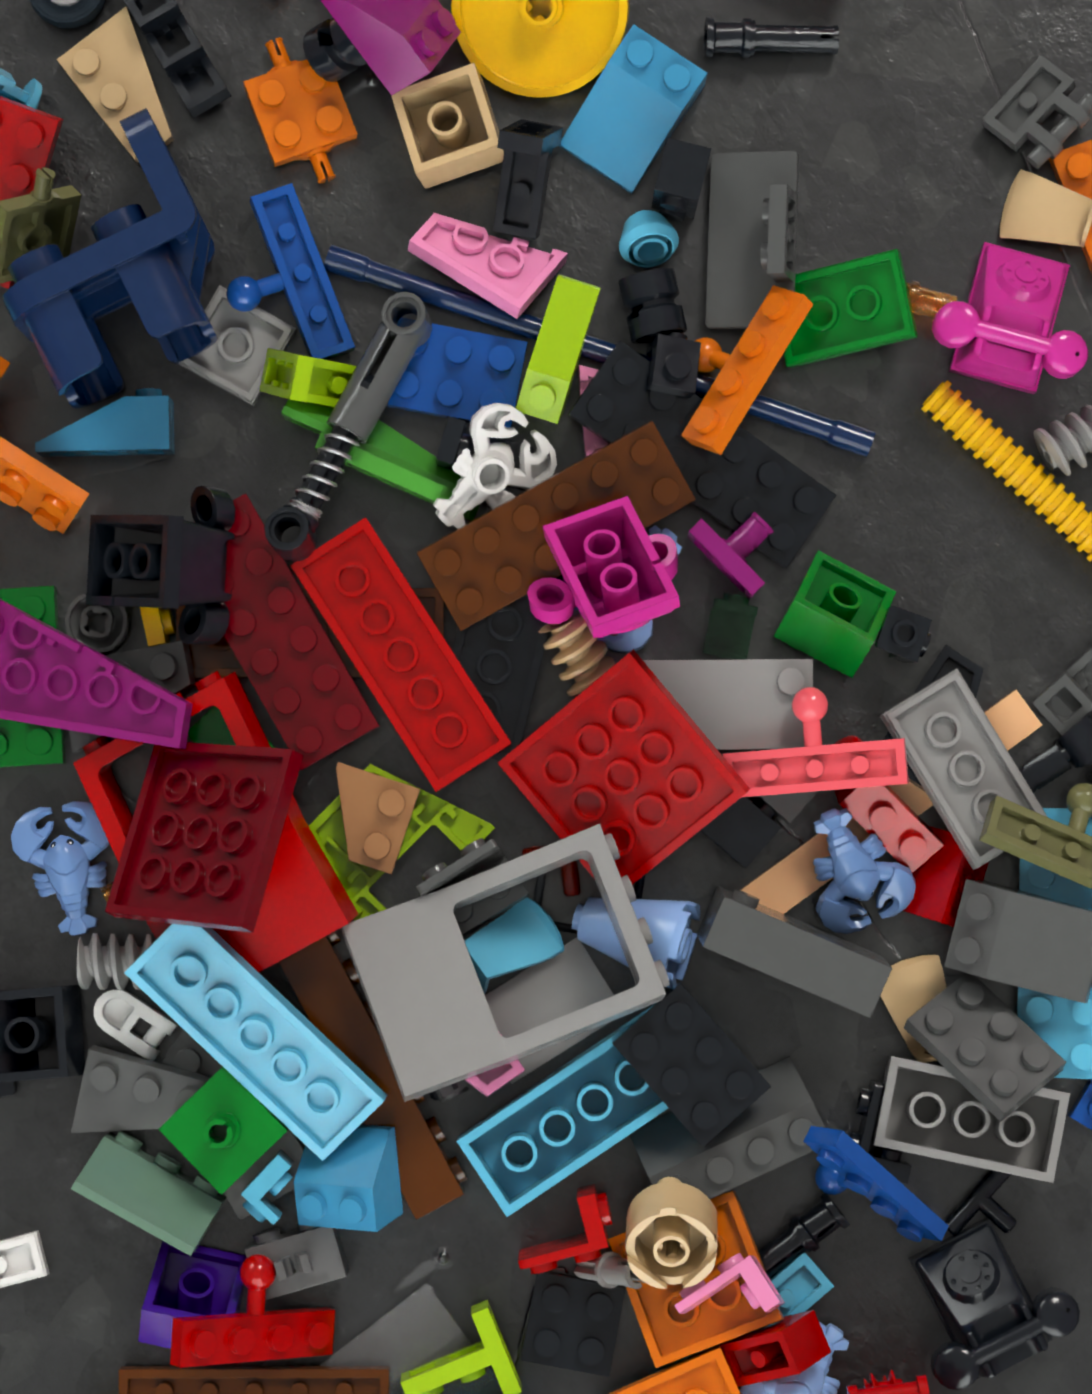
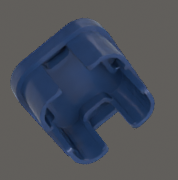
M147 108L120 120V124L162 211L146 217L139 204L119 208L103 216L91 226L97 241L96 243L65 258L58 245H46L22 255L8 266L15 284L3 294L2 300L14 325L34 343L60 396L65 394L69 404L75 409L99 403L120 393L124 388L123 377L95 320L133 302L148 334L158 339L167 359L175 364L200 354L218 340L200 302L205 269L214 258L215 244Z

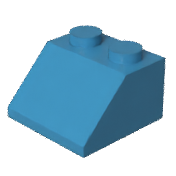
M360 1124L323 1161L305 1145L294 1179L298 1225L378 1232L403 1214L395 1127Z

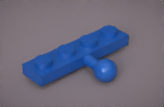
M291 183L252 196L249 202L277 273L259 280H254L248 276H240L233 279L228 285L226 292L229 304L238 311L248 312L259 305L262 297L284 290L310 357L329 360L354 351V342L293 184Z
M816 1126L810 1127L803 1142L818 1154L816 1160L820 1165L815 1172V1181L822 1192L829 1195H838L846 1189H850L871 1201L870 1207L873 1211L881 1216L890 1218L898 1225L896 1228L897 1232L905 1238L915 1242H921L922 1238L942 1241L949 1225L843 1130Z

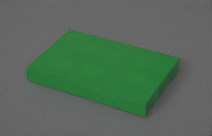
M899 249L796 274L795 292L804 294L813 303V306L784 352L786 367L793 368L918 337Z

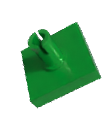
M224 1067L218 1070L159 1128V1131L221 1195L289 1130Z

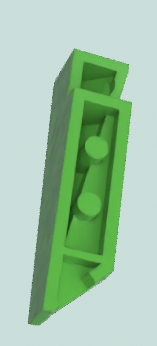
M288 399L281 412L285 420L320 435L314 447L316 451L317 448L325 445V434L331 433L333 430L327 424V420L334 407ZM378 420L366 444L359 443L360 446H354L350 453L352 459H347L344 464L430 504H433L436 498L449 499L457 485V481L461 478L453 470L438 466L436 456ZM480 505L466 511L463 514L464 519L468 521L474 520Z

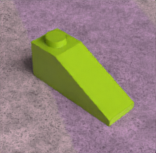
M558 274L517 402L516 409L523 414L555 424L559 423L567 404L601 287Z

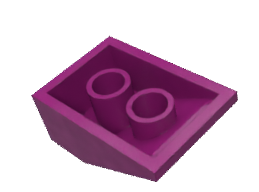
M320 0L391 96L431 73L461 33L456 26L453 15L443 8L438 0Z

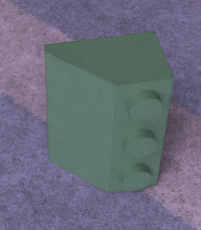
M119 1131L117 1136L111 1132L105 1135L75 1180L71 1190L191 1256L201 1245L226 1197L218 1193L202 1175L198 1174L193 1179L180 1172L179 1170L182 1165L175 1159L163 1153H158L155 1158L141 1150L140 1148L143 1143L132 1135L123 1131Z

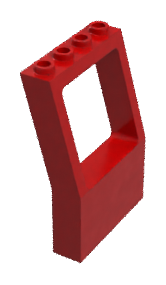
M216 671L194 684L198 692L185 699L193 704L191 717L209 706H216L220 710L237 746L271 748L235 672L222 678L219 672ZM180 692L176 694V695L180 696L181 698H183V696H182V694H181ZM102 736L82 747L86 756L75 761L73 764L119 863L133 816L112 773L111 766L116 759L144 743L119 738L110 742L107 736ZM293 795L254 932L212 928L258 972L342 928L358 915L356 908L306 823ZM146 921L156 939L171 925L170 923Z

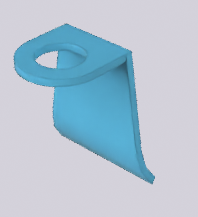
M528 897L464 940L484 994L487 991L490 979L543 963L564 951L562 937L554 921L538 903Z

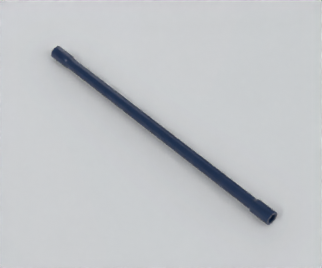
M333 244L326 256L324 263L326 271L358 282H368L397 293H413L423 302L537 340L543 319L522 313L516 319L485 299L375 262L367 256ZM587 335L581 356L603 364L615 347V344ZM639 353L641 356H643L651 362V357ZM698 373L695 394L700 398H704L715 379ZM758 394L747 414L825 440L830 445L864 457L868 456L876 433L842 420H832L760 394Z

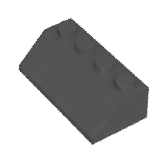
M790 1056L758 1070L772 1087L704 1147L672 1111L649 1121L631 1133V1140L651 1184H657L659 1180L665 1177H675L682 1183L699 1189L709 1199H712L812 1152L813 1150L803 1141L811 1126L823 1128L825 1126Z

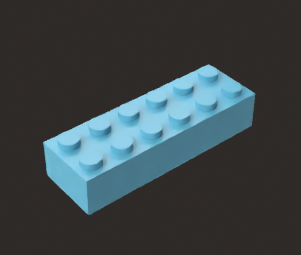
M654 1005L457 1137L456 1142L506 1217L668 1109L667 1105L612 1044L614 1040Z

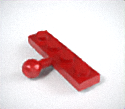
M262 1254L249 1256L244 1260L240 1268L241 1281L248 1288L246 1313L173 1318L170 1365L179 1368L333 1355L334 1309L314 1307L265 1311L266 1289L273 1284L276 1278V1270L273 1261Z

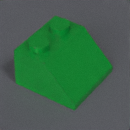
M818 550L773 637L821 661L831 669L853 678L878 635L886 611L890 607L896 591Z

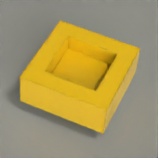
M140 607L148 647L170 643L169 635L176 634L171 609Z

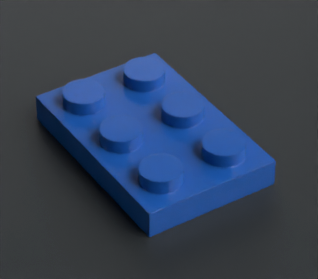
M401 317L397 326L408 327L416 320ZM432 323L433 329L430 338L425 344L417 348L386 405L387 407L448 418L449 416L469 423L472 416L482 406L502 403L509 404L515 408L528 342ZM506 421L504 426L507 428L512 427L513 421Z

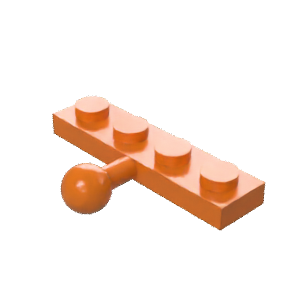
M773 285L731 354L722 352L718 342L712 338L702 337L695 340L696 342H701L698 372L708 373L715 369L721 371L681 434L690 444L719 455L723 453L812 308L813 303L804 294Z

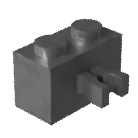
M296 1222L298 1230L280 1234L279 1228H273L254 1234V1242L248 1244L245 1248L246 1257L248 1258L255 1254L265 1255L273 1261L276 1270V1278L273 1284L266 1289L265 1300L347 1277L349 1268L338 1229L298 1225V1222Z

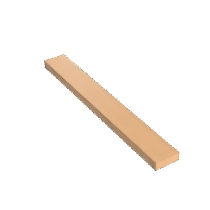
M1017 689L984 711L1007 751L1043 726ZM911 782L909 784L888 785L918 816L933 806L926 792ZM853 817L846 825L847 828L851 829L853 835L857 836L859 843L870 835ZM815 834L740 890L760 899L759 904L785 914L831 880H817V874L814 871L815 866L813 865L815 858L830 856L826 840L827 834Z

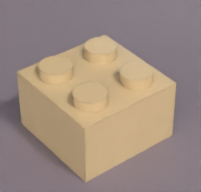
M474 63L409 85L391 96L415 174L425 189L503 162L505 149L497 148L499 129L483 79Z

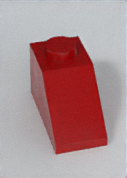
M811 1310L785 1316L782 1321L719 1344L737 1386L740 1387L800 1374L831 1353L815 1311Z

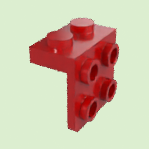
M595 1183L577 1188V1201L585 1232L519 1250V1268H530L531 1274H539L556 1269L558 1267V1260L574 1256L575 1263H581L601 1257V1250L608 1248L606 1226L613 1224L606 1192L597 1194Z

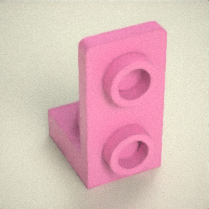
M738 1253L719 1265L717 1268L721 1274L707 1284L702 1280L694 1286L684 1288L680 1292L683 1300L674 1306L679 1314H685L741 1276L745 1283L740 1286V1289L753 1309L761 1306L764 1312L771 1313L783 1305L785 1301L756 1256L749 1255L744 1259L741 1253Z

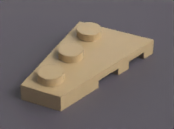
M124 7L56 59L138 166L141 165L126 137L120 120L147 108L166 146L174 140L127 7Z

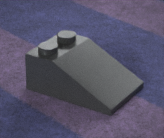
M966 879L944 967L981 978L1081 1003H1088L1092 987V910L985 880Z

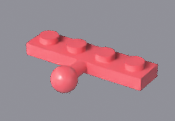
M806 687L799 690L792 700L793 713L803 724L804 747L723 754V757L750 788L742 797L909 784L905 738L830 745L822 744L820 720L827 713L828 700L822 691L814 687Z

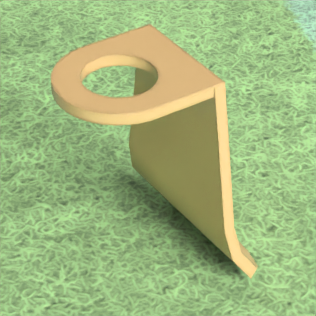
M1021 169L1011 185L1004 204L999 236L1001 239L1084 247L1092 222V199Z
M921 955L891 965V973L880 997L916 1061L926 1063L937 1060L931 1054H928L929 1052L904 1029V1026L909 1017L947 987L939 955Z

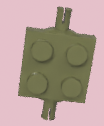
M42 167V170L40 168L36 170L34 189L30 194L0 201V284L14 281L8 266L17 258L34 249L56 244L64 258L70 254L82 195L72 185L52 189L56 176L52 169Z

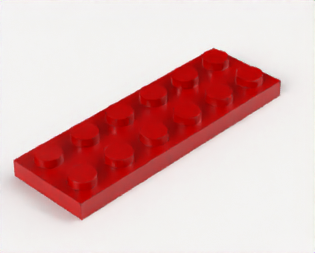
M366 517L315 549L306 559L296 561L290 565L436 793L512 744Z

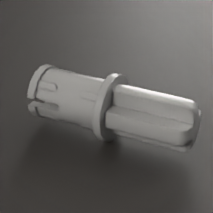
M605 1252L599 1258L576 1263L577 1266L574 1269V1273L578 1278L597 1281L602 1287L609 1289L615 1288L618 1285L639 1289L642 1287L640 1282L644 1283L632 1272L627 1259L614 1252Z

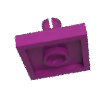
M753 512L751 517L727 540L721 538L702 518L688 531L687 538L749 600L765 584L746 561V558L774 532L756 512Z

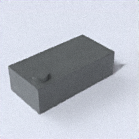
M717 886L697 932V936L704 948L871 1018L892 970V967L880 954L759 904L760 899L744 891L735 889L732 892Z

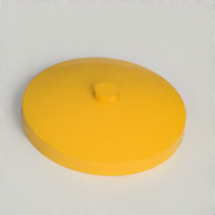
M452 0L451 12L456 26L461 31L457 37L460 47L469 62L475 64L479 73L484 78L508 92L526 97L542 98L572 92L593 80L603 71L626 33L629 18V0Z

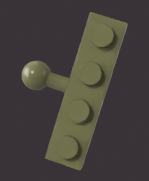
M1079 783L1069 790L1066 797V804L1071 812L1068 826L997 795L989 804L979 840L1092 889V836L1085 834L1089 818L1092 817V784Z

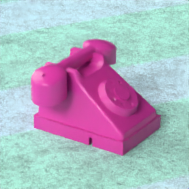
M984 242L967 303L953 301L945 304L939 309L932 321V332L935 339L943 346L955 348L948 372L1033 395L1037 391L1043 368L1048 374L1059 379H1067L1078 373L1088 360V348L1085 340L1079 334L1070 330H1062L1052 335L1070 265Z
M628 496L543 526L544 537L559 566L564 582L560 579L549 577L536 580L529 586L527 594L530 611L538 620L548 624H561L573 615L577 607L580 615L585 619L593 638H602L610 634L625 633L638 629L650 620L671 613L674 609L680 607L679 595L671 581L677 574L679 566L676 543L670 536L665 534H652L648 536Z

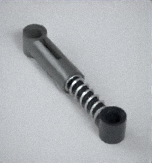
M396 293L384 303L381 312L382 321L327 420V424L333 430L331 433L325 434V445L317 448L319 456L316 460L310 462L311 470L309 474L302 476L304 483L301 488L295 489L296 497L289 500L290 503L273 511L266 520L264 527L265 536L277 554L285 560L292 562L302 561L315 550L317 544L316 530L319 526L318 518H321L320 515L323 514L320 508L325 500H330L327 495L332 486L338 487L335 481L339 473H345L342 468L347 459H352L350 453L353 447L360 446L359 443L366 444L417 348L425 344L430 338L433 329L432 320L422 300L413 293ZM406 314L417 315V319L412 325L408 327L397 326L402 316ZM293 526L301 527L300 535L296 540L288 543L282 542L281 538L286 529Z

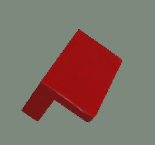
M930 827L943 842L944 846L912 873L916 882L914 899L903 911L954 927L966 879L984 880L989 862L973 870L951 833Z

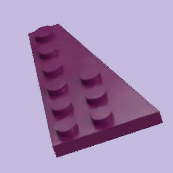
M0 598V719L186 749L193 706L191 702Z

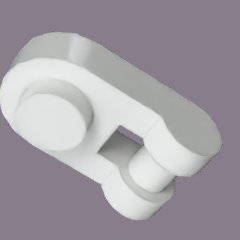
M112 989L107 991L97 999L94 1006L95 1021L104 1032L140 1056L154 1061L161 1050L158 1046L166 1034L171 1036L178 1026L172 1018L126 990ZM140 1018L151 1024L144 1037L132 1031Z

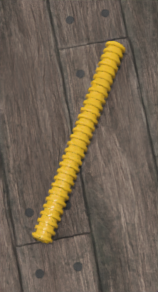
M949 380L942 382L924 401L921 410L924 413L929 410L933 414L931 419L934 422L940 420L944 424L942 429L945 432L950 429L954 433L952 438L955 441L960 438L964 442L962 447L965 450L971 448L975 452L973 454L975 459L981 457L985 461L983 466L986 469L991 466L995 470L993 475L996 478L1002 476L1005 479L1003 484L1006 487L1012 485L1016 489L1014 494L1017 497L1022 494L1026 498L1024 503L1027 506L1033 504L1036 507L1034 512L1037 515L1043 513L1046 516L1045 522L1048 525L1053 522L1057 526L1055 531L1058 534L1064 532L1067 535L1065 540L1068 543L1074 541L1077 544L1076 550L1079 553L1084 550L1088 554L1086 559L1091 562L1092 511L1088 513L1084 509L1086 504L1083 501L1077 503L1074 500L1076 495L1073 492L1067 494L1064 491L1065 485L1062 482L1057 485L1053 481L1055 476L1052 473L1046 475L1043 472L1045 467L1042 464L1036 466L1032 462L1034 457L1031 454L1026 457L1022 453L1024 448L1021 445L1015 447L1012 444L1014 439L1011 436L1005 438L1001 434L1004 430L1000 426L995 429L991 425L993 420L990 417L984 419L981 416L983 411L980 408L974 410L970 406L973 403L970 399L964 401L960 397L962 392L959 389L953 391L950 388L952 383Z

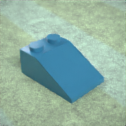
M633 24L606 64L563 136L559 146L632 194L666 145L667 138L672 136L705 87L708 73Z

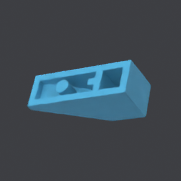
M161 389L135 390V396H124L36 442L35 452L41 457L175 454L174 401L169 395L162 396Z

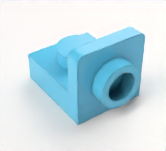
M280 1150L241 1193L246 1199L243 1207L261 1223L267 1219L274 1225L282 1215V1212L265 1194L269 1191L275 1197L293 1178L288 1170L294 1161L283 1150Z

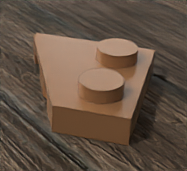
M338 762L336 773L349 861L393 874L421 789Z

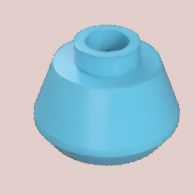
M641 210L631 215L624 223L619 241V251L624 260L635 266L643 268L655 267L666 262L676 251L679 244L678 233L659 212Z

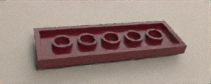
M245 493L233 500L236 510L235 522L232 528L228 530L234 533L235 540H228L225 593L232 594V598L229 601H224L230 612V622L224 636L287 747L303 755L300 769L303 771L378 728L380 725L286 561L269 544L265 536V525L250 498Z

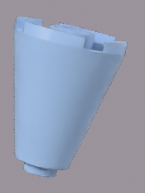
M589 897L585 905L579 903L572 920V929L577 930V939L629 967L602 897ZM636 899L631 904L637 919L644 917L649 926L653 943L649 944L648 948L653 961L661 960L670 986L665 988L673 989L677 986L676 979L683 981L693 954L697 933L692 932L690 924L691 919L700 921V905L691 901Z

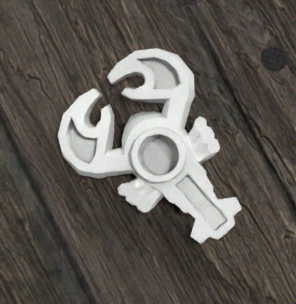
M492 403L482 406L472 416L469 432L473 440L475 453L471 457L468 448L462 451V454L458 456L457 461L452 466L453 471L461 476L452 491V496L449 499L436 498L433 503L434 507L438 509L435 512L436 515L446 526L454 525L457 529L464 526L463 514L480 505L484 500L491 509H494L514 498L515 496L512 493L504 490L506 486L528 490L553 476L557 466L555 450L547 438L537 430L530 431L537 447L535 453L532 454L530 452V443L525 439L520 446V469L514 468V456L510 445L503 442L490 443L489 437L510 438L519 434L514 427L507 428L504 426L506 421H515L525 428L529 422L523 413L513 406Z

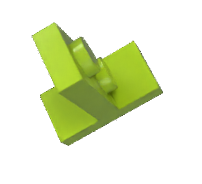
M268 348L259 391L290 400L335 407L357 366Z
M488 1299L471 1306V1316L482 1341L402 1373L400 1383L405 1394H440L444 1391V1384L459 1378L461 1383L476 1380L485 1375V1368L491 1365L503 1394H518L522 1392L521 1380Z

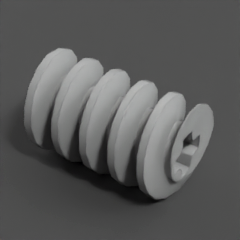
M1088 404L1081 408L1080 417L1073 412L1067 414L1064 420L1065 425L1058 420L1049 423V433L1043 428L1033 431L1039 454L1050 472L1054 473V469L1058 467L1066 476L1071 475L1070 461L1073 459L1082 469L1087 467L1086 453L1090 452L1092 454V406Z
M98 933L92 934L88 946H84L80 936L77 946L76 966L77 980L80 988L89 989L95 978L98 988L105 990L113 978L117 990H124L130 979L124 972L154 942L152 934L146 935L142 946H137L134 934H128L124 946L119 945L116 933L110 934L106 946L101 945ZM132 981V984H133V987L135 988V990H141V989Z

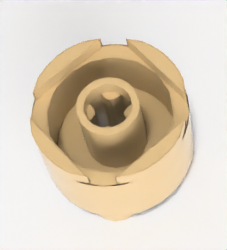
M675 1177L662 1178L657 1184L651 1185L637 1194L628 1208L626 1217L625 1249L627 1261L632 1272L644 1283L661 1289H667V1285L682 1284V1288L691 1287L704 1280L711 1273L716 1263L718 1250L717 1210L707 1195L691 1185L682 1183Z

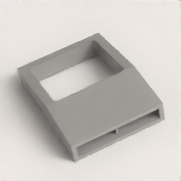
M600 824L446 888L355 920L342 927V935L404 1102L508 1064L664 999L666 995L664 987L670 986L667 972L661 960L653 961L648 945L653 943L649 926L644 917L640 919L636 917L631 902L636 901L634 888L627 875L620 876L615 860L620 859L616 842L611 833L604 835ZM583 859L588 862L635 981V987L513 1037L505 1038L500 1035L454 912L573 861Z

